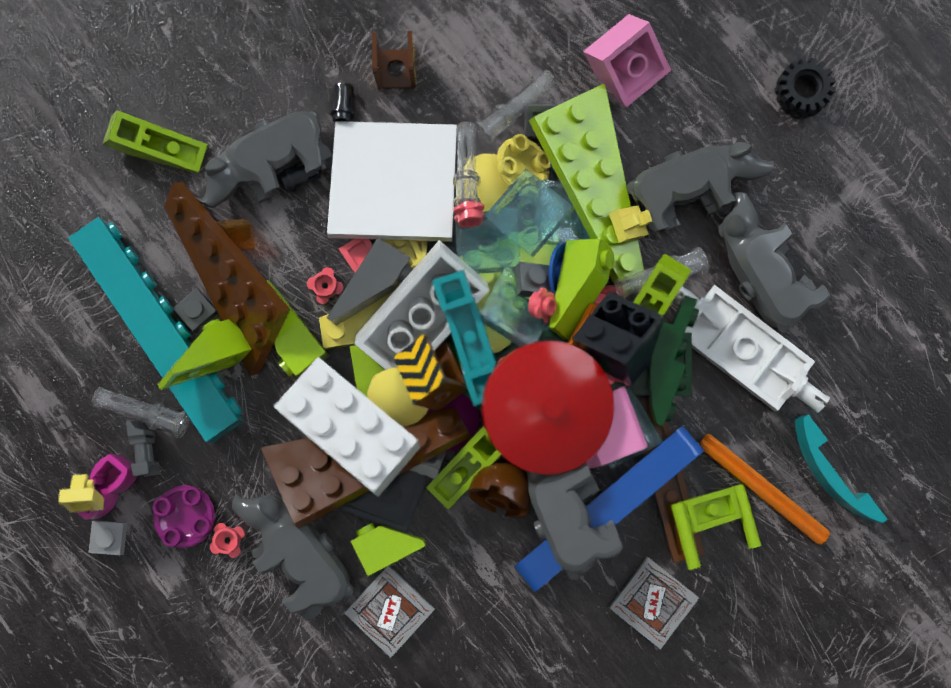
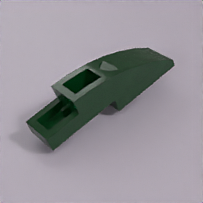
M687 295L681 299L672 324L663 321L651 362L648 364L647 389L649 407L653 423L657 426H663L665 421L671 422L677 404L672 403L676 391H683L689 375L684 373L686 364L675 361L676 356L682 357L688 340L683 338L687 326L693 328L699 314V310L695 308L697 299Z

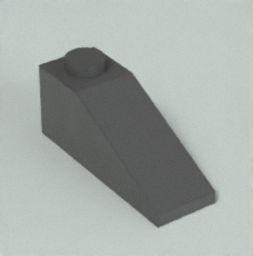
M377 238L330 311L327 319L337 326L393 292L413 270L411 258L380 238Z

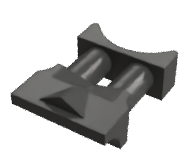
M126 421L130 445L134 446L136 463L131 464L133 477L160 475L159 462H154L152 444H155V431L147 430L143 422Z

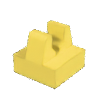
M638 205L617 209L609 214L619 243L640 239L649 235L646 225L653 222L649 210L641 212Z
M87 474L73 475L70 489L60 490L59 503L69 512L103 510L104 497L94 489V481L88 480Z

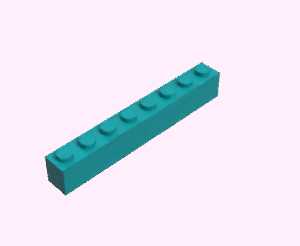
M98 217L68 237V239L161 377L164 378L173 365L192 345L188 340L191 334L181 321L176 322L170 314L174 309L164 296L159 297L153 288L157 284L147 271L142 273L137 265L140 259L130 246L125 248L120 240L124 237L120 229L114 222L107 223ZM216 372L169 387L205 442L215 443L244 422L239 415L243 412L241 406L233 397L228 398L222 390L226 385Z

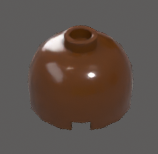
M507 459L503 462H494L491 466L482 468L473 477L468 489L470 499L476 504L493 513H496V508L506 510L505 516L510 518L526 517L531 504L527 474Z

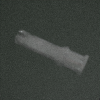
M544 70L540 76L508 102L497 104L494 106V111L482 121L477 120L474 126L480 136L488 144H493L496 136L506 128L510 129L515 125L516 118L525 111V103L537 102L558 85L557 80L551 81L555 78L550 71Z
M461 122L457 125V173L453 177V185L456 187V197L453 200L454 208L467 201L481 203L478 197V187L480 186L481 178L476 172V126L471 122Z
M700 247L693 248L690 253L679 257L676 255L670 256L692 270L689 276L708 272V259ZM655 267L615 280L614 285L617 294L620 297L626 298L640 292Z
M102 387L95 391L92 398V404L95 407L145 422L149 429L157 430L159 428L173 433V436L179 439L185 434L190 422V418L185 411L178 412L166 408L165 404L161 402L154 403L153 405Z

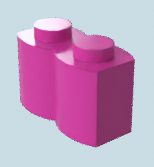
M109 454L103 457L94 466L89 480L94 481V489L104 497L103 510L76 513L85 520L99 519L108 514L115 506L119 493L126 491L137 478V476L133 477L131 464L133 463L123 455Z

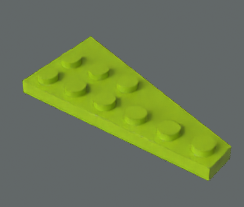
M604 83L534 116L529 120V123L590 239H601L614 252V266L610 270V277L616 286L644 271L638 239L619 243L609 216L611 212L631 207Z

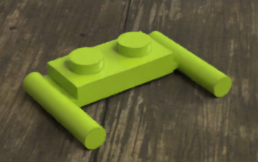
M744 484L717 490L671 505L688 570L701 567L693 533L741 519L749 549L762 546Z

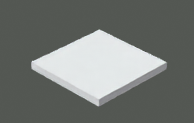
M336 121L327 226L328 238H380L383 240H440L452 242L457 125Z

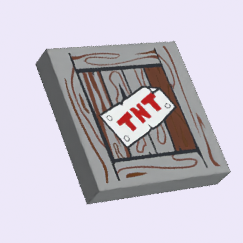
M646 557L610 604L609 608L661 649L698 601L699 597L649 557Z
M388 565L344 614L391 658L435 608Z

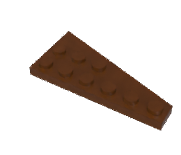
M183 182L173 183L164 208L221 320L229 319L231 322H236L252 350L242 360L249 375L258 374L271 351L290 308Z
M455 407L426 413L417 423L403 427L418 440L421 448L397 476L471 438ZM309 438L261 447L297 529L370 491Z

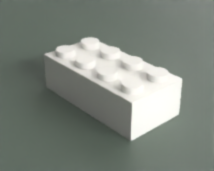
M439 240L356 333L354 344L386 370L397 367L394 357L422 335L428 337L433 350H435L451 331L445 313L442 312L432 280L464 270L476 303L489 291L487 281Z
M319 357L274 406L283 417L377 497L380 496L421 448L415 437Z

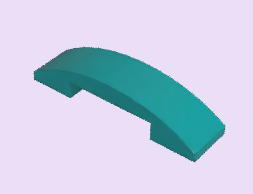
M462 270L434 279L432 282L442 312L445 313L464 370V378L473 405L476 406L482 404L486 382L497 364L465 271Z
M809 414L795 419L796 435L803 457L812 474L824 490L842 507L862 519L874 523H884L887 521L886 516L868 493L852 494L819 450V447L827 442L828 439Z

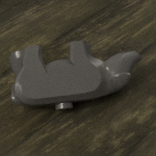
M299 111L288 114L273 122L264 120L253 127V132L234 141L220 156L207 163L205 166L206 193L199 202L207 207L214 208L231 198L238 187L246 186L256 194L258 203L272 198V191L280 187L276 175L283 173L286 168L289 170L297 161H301L304 164L306 174L319 169L322 172L331 169L333 154L321 141L320 131L322 128L319 123L318 114L314 111Z
M740 141L731 145L703 147L684 155L681 151H677L664 157V163L641 172L636 180L628 183L627 191L633 196L635 203L640 208L649 210L653 222L647 226L652 231H668L681 225L676 218L674 205H686L699 199L708 214L720 211L726 205L736 202L731 192L732 180L750 181L771 174L774 161L761 159L752 151L751 144Z
M741 192L732 193L736 202H733L732 208L723 220V223L719 225L718 233L725 240L730 265L741 283L739 285L740 292L746 300L752 301L765 322L772 327H777L780 332L785 333L797 324L808 310L823 306L831 296L824 285L816 288L812 280L805 274L796 281L794 269L784 256L789 250L786 242L793 238V233L789 227L783 223L773 230L766 231L760 228L758 214L748 195Z
M587 463L559 474H538L526 470L530 499L539 519L534 522L536 531L541 540L547 538L557 563L566 570L570 579L576 580L580 578L583 573L589 571L595 565L599 558L610 559L621 552L623 545L613 520H610L606 525L591 528L590 514L584 501L600 490Z
M238 494L235 495L232 509L247 525L259 530L262 534V542L259 547L251 550V554L255 558L252 562L260 574L264 575L280 566L284 574L292 582L300 585L291 596L282 599L283 604L291 614L298 613L305 620H311L320 614L324 606L338 603L342 599L352 596L353 587L350 585L349 573L332 551L335 545L326 533L320 535L311 523L297 529L284 501L279 495H263L250 499L242 498Z

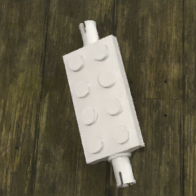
M716 285L709 290L704 298L701 297L700 299L685 287H681L672 301L679 306L681 299L685 295L697 299L695 308L699 310V314L693 328L687 326L685 333H692V348L774 411H778L790 396L798 397L816 413H819L825 407L823 403H828L830 397L809 383L806 376L809 369L815 363L812 358Z

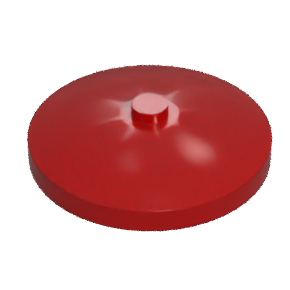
M556 341L529 343L507 354L491 372L482 396L483 424L493 446L505 459L514 465L538 474H559L573 470L587 462L604 444L614 417L612 388L601 366L583 350L573 345Z

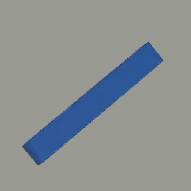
M681 426L586 506L591 518V528L606 525L610 520H613L615 525L704 451L684 426ZM547 539L514 566L534 592L563 569L557 563Z

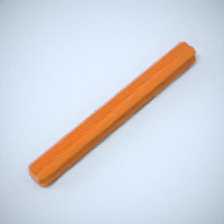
M706 434L702 437L699 445L707 455L816 544L822 545L830 536L828 529L714 436Z

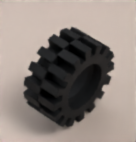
M803 57L798 62L794 60L785 68L776 82L778 85L775 87V93H779L776 97L777 103L781 101L784 103L781 106L783 111L789 108L791 109L789 115L793 117L796 113H799V118H805L807 114L811 117L817 112L819 113L830 102L836 90V87H832L836 83L835 77H829L833 73L831 68L826 71L823 69L826 65L823 61L816 65V58L811 57L806 62V57ZM799 78L810 80L816 87L815 95L810 98L800 96L795 91V81Z

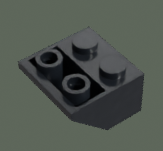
M609 292L572 337L575 347L589 354L605 373L632 386L651 362L664 318L661 314Z

